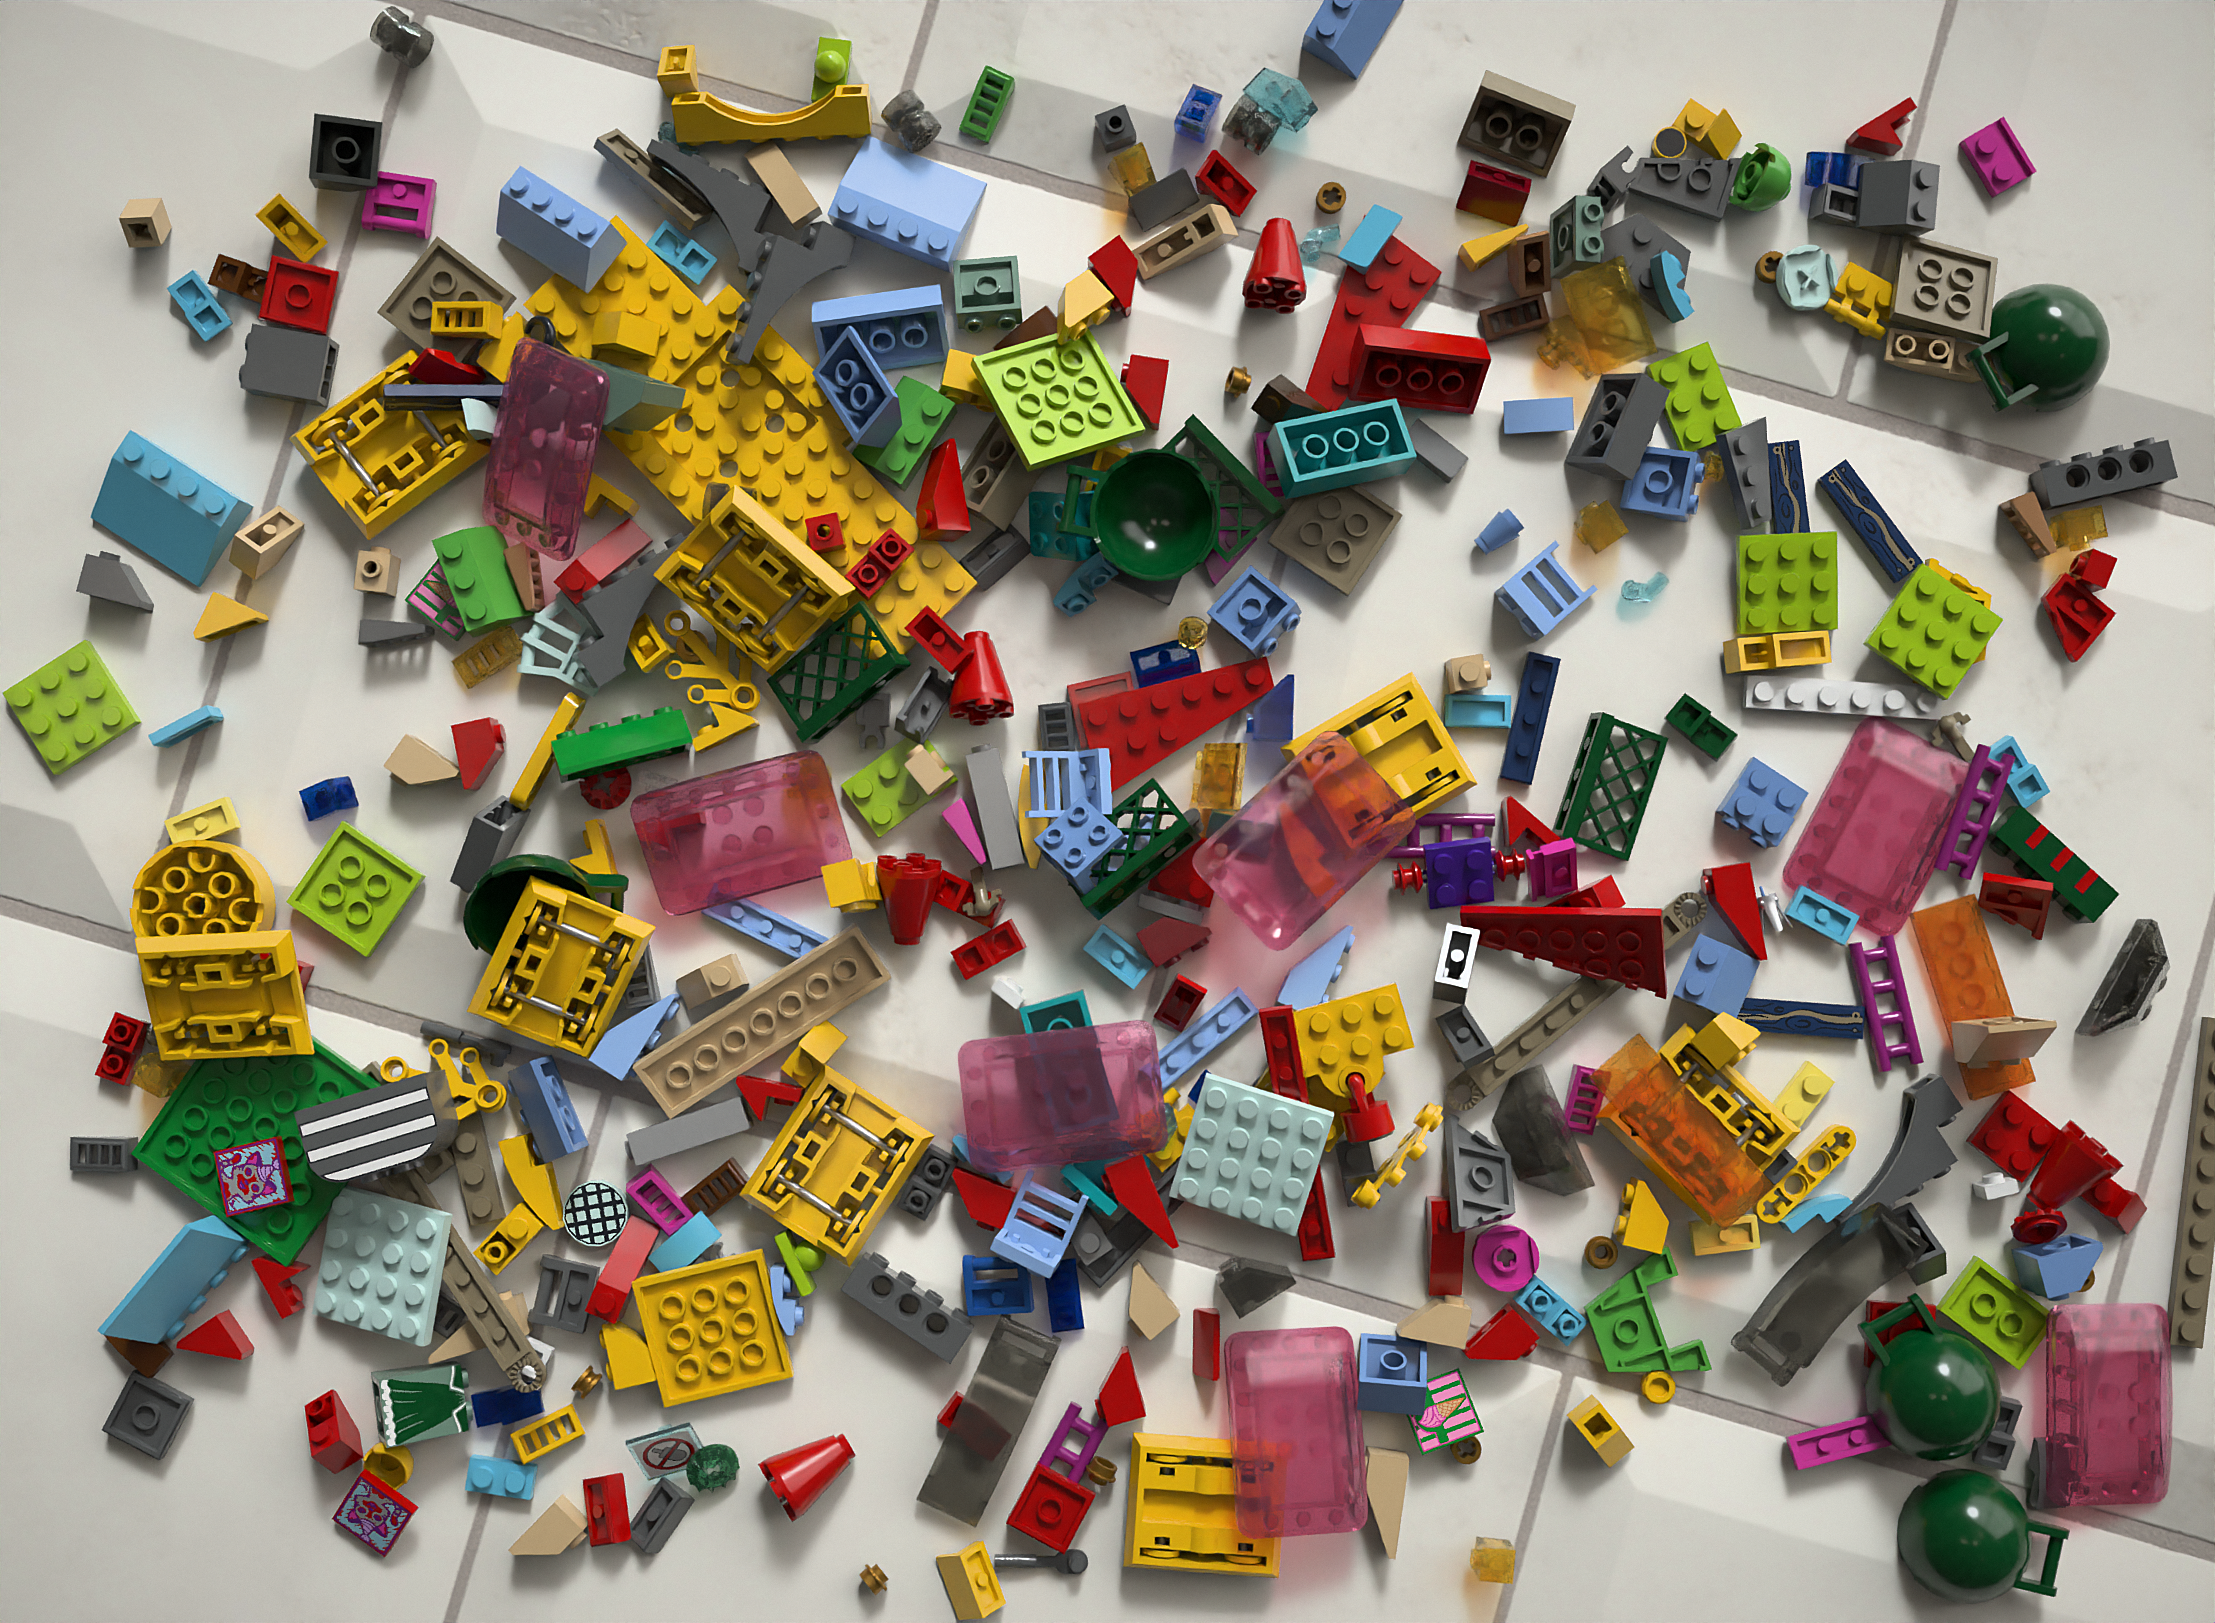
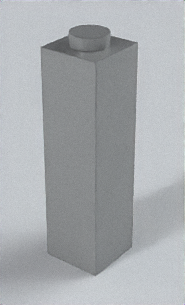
M990 744L971 748L972 754L965 755L992 870L995 871L1024 864L1026 862L998 748L991 749Z
M742 1095L626 1134L628 1141H625V1150L630 1160L634 1159L636 1166L750 1129L754 1126L746 1098Z

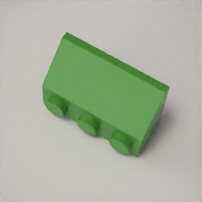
M903 376L894 389L899 397L902 419L900 429L884 448L858 444L852 452V455L861 464L904 492L958 412L953 401L930 386L907 376Z
M500 525L462 529L431 540L466 631L473 638L534 616V612L525 610L503 555V550L509 548Z

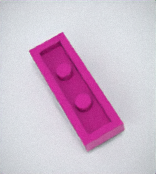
M1870 1414L1785 1437L1796 1470H1802L1892 1445L1876 1428Z

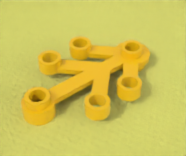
M682 610L669 612L664 619L665 631L670 636L680 637L705 665L682 664L678 660H672L665 666L666 677L674 681L682 677L718 679L728 690L705 689L702 685L696 684L687 691L689 702L694 705L702 704L704 701L729 703L734 711L740 713L753 711L760 702V692L751 683L752 659L750 657H742L740 649L736 647L735 654L740 660L737 680L728 670L730 640L713 627L714 633L717 635L715 656L690 629L691 620L687 613ZM673 619H680L683 622V628L674 630L670 623ZM673 664L678 665L681 668L680 675L672 676L668 670L669 666ZM693 689H700L703 692L701 700L696 701L692 699L691 691ZM744 691L749 694V701L747 703L738 701L737 695L739 692Z
M435 1039L429 1044L428 1051L430 1055L437 1060L441 1070L446 1072L453 1099L458 1096L471 1099L456 1108L458 1126L461 1120L479 1110L485 1113H495L504 1107L507 1101V1091L500 1082L489 1080L481 1064L482 1056L477 1049L467 1047L460 1053V1061L465 1067L470 1069L477 1085L475 1086L463 1082L450 1056V1045L445 1040ZM443 1044L445 1046L444 1052L436 1055L434 1052L436 1046ZM469 1053L476 1054V1059L472 1063H467L465 1060ZM397 1056L387 1058L380 1068L381 1076L388 1083L427 1073L410 1068L406 1061ZM396 1067H402V1074L399 1077L392 1076V1072ZM495 1092L496 1099L491 1103L486 1102L487 1094Z
M1428 1102L1420 1110L1413 1121L1417 1126L1404 1136L1397 1146L1398 1150L1377 1170L1378 1179L1374 1183L1366 1179L1354 1192L1351 1201L1361 1209L1365 1207L1370 1210L1381 1196L1377 1190L1384 1181L1393 1188L1400 1183L1406 1174L1401 1169L1406 1157L1408 1156L1414 1162L1421 1157L1427 1148L1422 1142L1427 1131L1433 1132L1444 1118L1440 1115L1443 1108L1439 1104L1435 1106Z

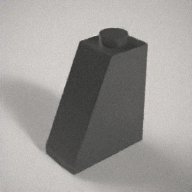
M502 795L475 815L450 882L459 886L464 892L470 893L475 882L491 866L508 857L531 809L528 808L523 811L510 804L509 798Z

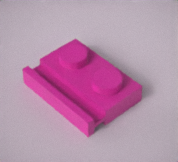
M2004 116L1959 143L1991 198L2037 172Z
M1572 838L1540 846L1539 851L1531 852V849L1526 850L1528 893L1532 902L1537 901L1539 896L1545 895L1546 898L1578 890L1576 846Z

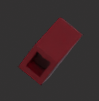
M1167 917L1158 919L1136 933L1156 968L1163 965L1164 969L1181 960L1179 954L1189 947L1192 952H1195L1208 944L1207 936L1212 934L1208 927Z

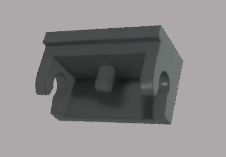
M1628 145L1599 170L1587 188L1593 197H1601V206L1608 213L1615 207L1620 198L1625 195L1628 190V184L1640 174L1642 166L1639 165L1630 173L1623 170L1622 164L1627 162L1633 154Z
M932 666L928 667L898 713L894 728L895 731L922 745L947 709L953 684L950 678L946 682L939 679L938 670Z

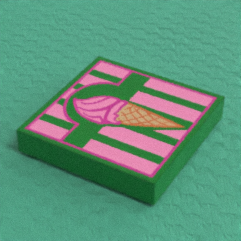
M437 559L405 601L455 641H459L466 632V628L440 561Z
M1459 1368L1427 1380L1424 1416L1406 1414L1422 1456L1484 1432Z

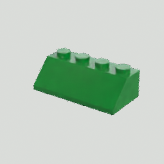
M672 706L654 710V716L641 719L640 714L622 718V724L609 727L608 722L588 727L589 732L576 735L575 730L557 734V740L551 741V748L561 783L690 751L693 740L682 710L673 711Z

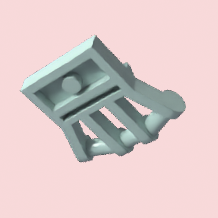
M560 590L555 595L556 599L539 613L534 614L532 618L534 623L528 633L525 632L521 638L523 640L521 665L517 664L516 673L556 677L595 697L599 688L591 686L572 657V654L578 651L576 645L591 635L595 639L599 637L570 598ZM566 608L579 623L581 629L576 634L553 622L551 619ZM546 627L574 641L567 654L540 640ZM536 648L563 661L559 669L534 666Z

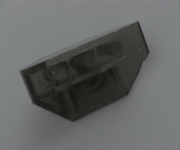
M2153 919L2136 920L2075 1030L2077 1034L2095 1037L2139 1025L2141 1021L2147 1018L2152 1008L2150 1003L2155 994L2164 988L2167 982L2166 974L2170 969L2166 949L2156 921Z
M1539 1064L1515 1073L1509 1079L1492 1122L1505 1151L1511 1156V1165L1518 1181L1563 1197L1593 1187L1595 1185L1543 1065Z

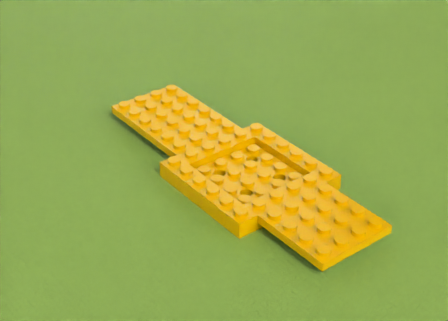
M615 215L609 222L627 241V245L588 294L555 273L523 304L534 316H545L552 321L556 329V339L574 357L611 363L686 389L682 408L648 432L634 430L633 435H629L612 430V432L601 431L695 527L699 525L735 484L810 549L811 545L805 519L837 512L841 519L847 548L819 554V556L843 577L891 527L914 548V552L868 602L854 590L829 618L835 622L859 601H864L899 654L906 655L919 643L904 629L913 618L928 605L943 619L978 585V582L937 541L921 540L916 519L846 449L854 439L813 376L812 372L814 369L768 323L761 335L749 364L736 366L725 361L728 353L725 349L726 343L731 333L735 332L738 323L736 313L740 304L743 301L745 302V299L728 284L705 306L645 243ZM624 311L660 324L662 328L656 358L592 347L591 340L596 314ZM729 371H735L740 376L739 382L733 387H727L722 382L723 376ZM685 415L692 417L693 426L690 430L686 432L677 430L676 423L680 417ZM778 416L783 418L784 427L780 432L772 433L768 431L767 423L772 417ZM734 461L738 465L736 475L730 478L722 476V465L725 462ZM827 526L819 529V536L826 537L830 533V528ZM861 613L853 619L851 633L864 635L866 621ZM850 637V639L862 650L864 639ZM871 640L869 659L878 660L886 653V650L880 641Z

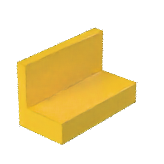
M975 1541L957 1553L942 1554L936 1557L958 1620L983 1619L1006 1604L983 1541Z

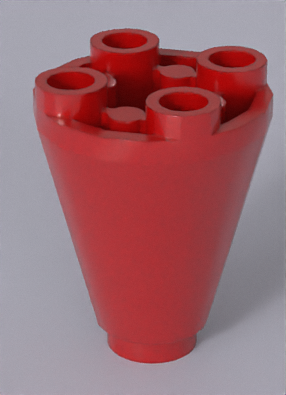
M1272 218L1266 222V226L1261 232L1243 281L1242 295L1245 298L1244 304L1248 308L1275 309L1280 314H1291L1295 311V306L1300 305L1306 299L1307 284L1291 222L1284 218Z
M984 631L966 633L963 636L964 641L975 652L954 674L948 703L949 717L952 719H967L972 726L987 725L989 719L1009 718L1014 716L1013 698L989 633Z
M914 852L907 853L904 859H897L896 856L892 855L877 857L876 873L890 933L894 936V943L899 945H917L920 943V937L923 936L942 873L941 860L925 859V854Z
M2069 1120L2058 1133L2029 1186L2031 1190L2026 1196L2041 1210L2046 1208L2057 1210L2113 1177L2124 1165L2107 1152L2108 1149L2098 1140L2087 1136L2082 1128L2072 1120Z
M842 1433L836 1438L832 1435L773 1455L759 1463L758 1466L767 1481L775 1479L769 1484L780 1503L787 1500L782 1506L793 1522L808 1511L851 1464L849 1460L856 1455Z

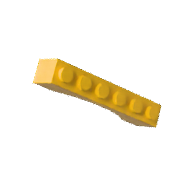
M869 84L837 85L826 96L809 106L777 114L755 113L739 109L719 100L709 92L675 93L671 104L677 143L686 142L690 146L702 145L706 141L732 144L738 140L750 139L754 143L766 142L770 138L797 141L802 137L814 136L819 140L830 139L834 135L861 138L866 134H871L872 129Z
M853 858L822 866L821 871L830 907L840 908L841 913H863L878 909V902L883 901L876 873L877 863L870 862L861 865L859 859Z

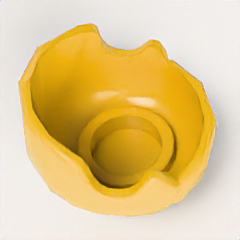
M379 1442L369 1449L363 1458V1470L366 1468L395 1490L407 1484L413 1473L414 1458L410 1450L404 1445L386 1448L382 1442Z

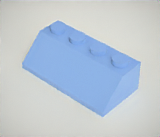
M519 166L500 190L496 226L497 235L587 294L627 245V241L609 221L522 166Z
M940 284L812 302V325L820 362L848 326L855 329L880 370L944 362L946 360L950 345Z

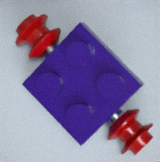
M1488 836L1423 845L1425 870H1421L1415 861H1412L1408 869H1403L1401 864L1397 863V870H1392V882L1394 890L1400 889L1402 896L1405 894L1406 888H1413L1416 894H1418L1423 883L1426 884L1429 909L1494 901L1493 875H1496L1502 883L1505 882L1507 875H1513L1518 881L1520 874L1525 873V862L1523 855L1517 854L1515 848H1512L1511 854L1508 856H1504L1501 850H1498L1492 861L1491 841Z

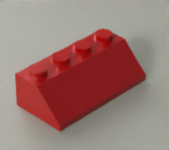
M1359 323L1351 350L1348 398L1351 401L1368 403L1396 398L1398 405L1403 407L1473 414L1492 359L1484 338Z

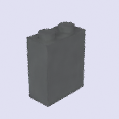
M252 324L251 333H248L245 339V349L247 351L245 364L239 370L240 387L253 395L328 408L340 345L326 336Z

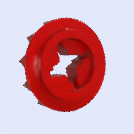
M626 767L601 773L605 778L617 777L609 785V793H606L604 789L593 790L601 782L600 774L581 778L578 781L581 796L589 805L602 810L614 809L623 804L632 788V779Z
M2036 1208L2032 1212L2025 1211L2024 1216L2016 1217L2014 1224L2010 1227L2016 1240L2022 1243L2043 1244L2056 1239L2064 1233L2068 1224L2062 1211H2054L2052 1208H2046L2045 1210Z

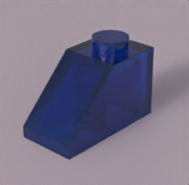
M1288 674L1253 707L1252 714H1246V733H1252L1251 741L1291 742L1293 740L1294 674Z

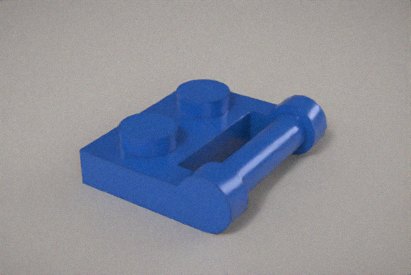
M975 1255L963 1256L962 1268L968 1316L1033 1312L1035 1308L1031 1273L1027 1271L1026 1267L1016 1262H1006L999 1257L976 1258ZM1017 1269L1018 1278L977 1280L976 1275L977 1271Z

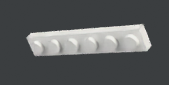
M1760 675L1744 676L1742 708L1932 721L1941 720L1942 699L1923 686Z

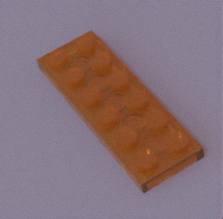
M1967 894L1908 913L1953 1051L1951 1022L2015 1016L1975 894ZM2021 1058L2022 1064L2000 1065V1060L1988 1061L1989 1067L1968 1068L1967 1063L1957 1062L1969 1100L1975 1101L2036 1082L2029 1058Z
M1640 1033L1633 1036L1588 1076L1592 1083L1721 1230L1726 1231L1775 1187Z

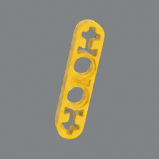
M572 692L565 696L509 797L510 804L523 811L532 804L555 763L551 741L557 740V734L574 729L585 708V699Z
M1839 1124L1827 1127L1795 1158L1798 1163L1777 1184L1769 1183L1755 1197L1752 1209L1757 1218L1770 1224L1782 1220L1853 1151L1857 1141L1853 1130ZM1835 1133H1845L1843 1137L1844 1146L1835 1145L1829 1150L1835 1154L1833 1157L1821 1148V1145L1830 1148L1835 1143L1836 1139L1833 1136ZM1819 1153L1824 1158V1165L1819 1171H1811L1808 1167V1159L1812 1154ZM1790 1176L1798 1177L1801 1183L1799 1191L1795 1194H1788L1784 1188V1183ZM1776 1189L1781 1196L1788 1199L1786 1203L1778 1200L1773 1205L1775 1210L1773 1215L1769 1213L1763 1214L1765 1211L1763 1203L1765 1201L1773 1203L1779 1197L1774 1194Z

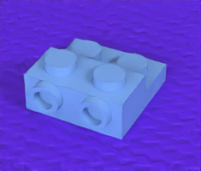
M1647 446L1640 461L1639 470L1634 475L1633 480H1625L1620 509L1623 511L1652 514L1655 518L1688 522L1689 515H1695L1698 509L1699 496L1694 495L1696 483H1702L1704 480L1706 465L1701 463V458L1697 452Z
M1250 565L1206 613L1214 622L1228 632L1239 645L1258 660L1262 655L1269 656L1275 651L1278 646L1277 639L1284 631L1289 633L1298 626L1300 622L1299 615L1302 612L1292 598Z
M1752 757L1715 812L1723 816L1721 821L1728 827L1737 831L1741 828L1749 833L1750 837L1748 839L1757 846L1764 849L1767 846L1777 847L1794 822L1793 816L1809 793L1757 758Z

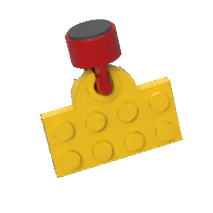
M1396 982L1295 1010L1294 1017L1305 1078L1319 1074L1324 1085L1330 1091L1349 1100L1351 1108L1339 1114L1347 1142L1352 1145H1359L1391 1135L1393 1130H1395V1125L1388 1101H1375L1372 1090L1380 1082L1384 1071L1383 1056L1415 1047Z

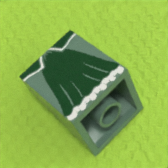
M456 1360L371 1372L378 1438L386 1448L469 1431L468 1421L473 1420L471 1402L465 1401L464 1388L469 1387L468 1372L466 1368H461V1364Z

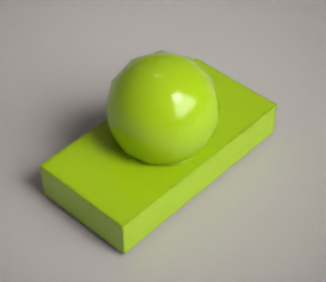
M819 37L817 58L814 62L815 73L811 95L812 103L826 96L835 86L847 85L852 53L851 41Z
M787 1228L779 1232L774 1237V1241L800 1296L804 1297L814 1292L817 1288L810 1272L816 1271L823 1266L826 1261V1252L807 1240H803L797 1245L791 1230Z

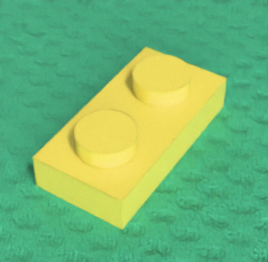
M230 797L220 798L164 821L172 844L186 840H211L241 828Z
M1805 1061L1772 1104L1799 1129L1835 1081L1811 1062Z
M1755 1214L1719 1217L1711 1227L1703 1220L1688 1221L1692 1254L1695 1256L1761 1248L1757 1215Z

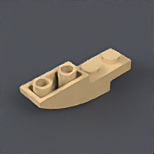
M1896 328L1889 329L1883 361L1910 371L1971 384L1976 381L1983 382L1972 361L1967 362L1964 357L1965 354L1981 345L1956 342L1955 337ZM1988 351L1984 355L1988 363L1990 364L1993 372L1995 373L1999 383L2001 385H2005V383L1998 375L1996 368L1993 364V361L1991 359L1990 351Z

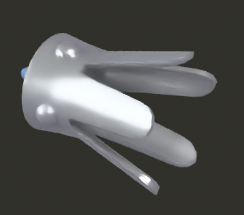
M1760 886L1759 889L1762 897L1757 898L1763 935L1765 934L1764 910L1776 931L1780 932L1783 929V923L1778 910L1792 928L1793 926L1778 904L1779 898L1777 894L1765 895L1762 886Z

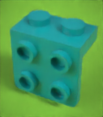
M1044 491L1030 492V551L1033 556L1078 562L1088 560L1100 551L1093 540L1055 532L1056 523L1061 521L1066 494ZM1094 491L1079 493L1074 525L1091 528L1090 504Z
M1108 1122L1099 1124L1062 1165L1060 1173L1064 1176L1061 1181L1074 1193L1079 1189L1089 1197L1087 1205L1097 1214L1101 1215L1104 1211L1110 1216L1117 1209L1119 1201L1114 1192L1108 1194L1101 1178V1175L1106 1174L1104 1165L1140 1150ZM1143 1154L1147 1167L1149 1168L1150 1160L1147 1156Z

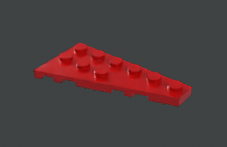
M1393 235L1365 275L1347 265L1305 393L1330 412L1339 410L1348 398L1351 350L1359 323L1401 328L1442 272Z
M1265 656L1258 660L1253 659L1080 703L1078 708L1089 750L1109 748L1112 793L1275 687L1268 659Z
M1461 906V926L1480 930L1477 945L1498 951L1508 949L1522 953L1525 959L1535 961V958L1552 962V966L1601 981L1611 979L1625 983V988L1635 991L1638 988L1655 992L1656 997L1667 998L1662 908Z

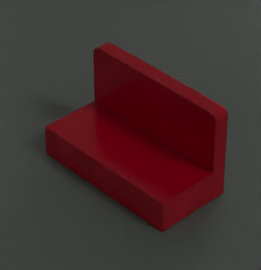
M1471 160L1456 208L1515 227L1519 222L1529 196L1532 179Z

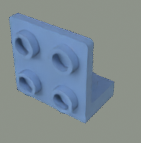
M1081 797L1036 837L1034 842L1044 858L1085 896L1095 888L1089 878L1092 874L1090 868L1120 842L1124 835L1121 830L1093 805Z

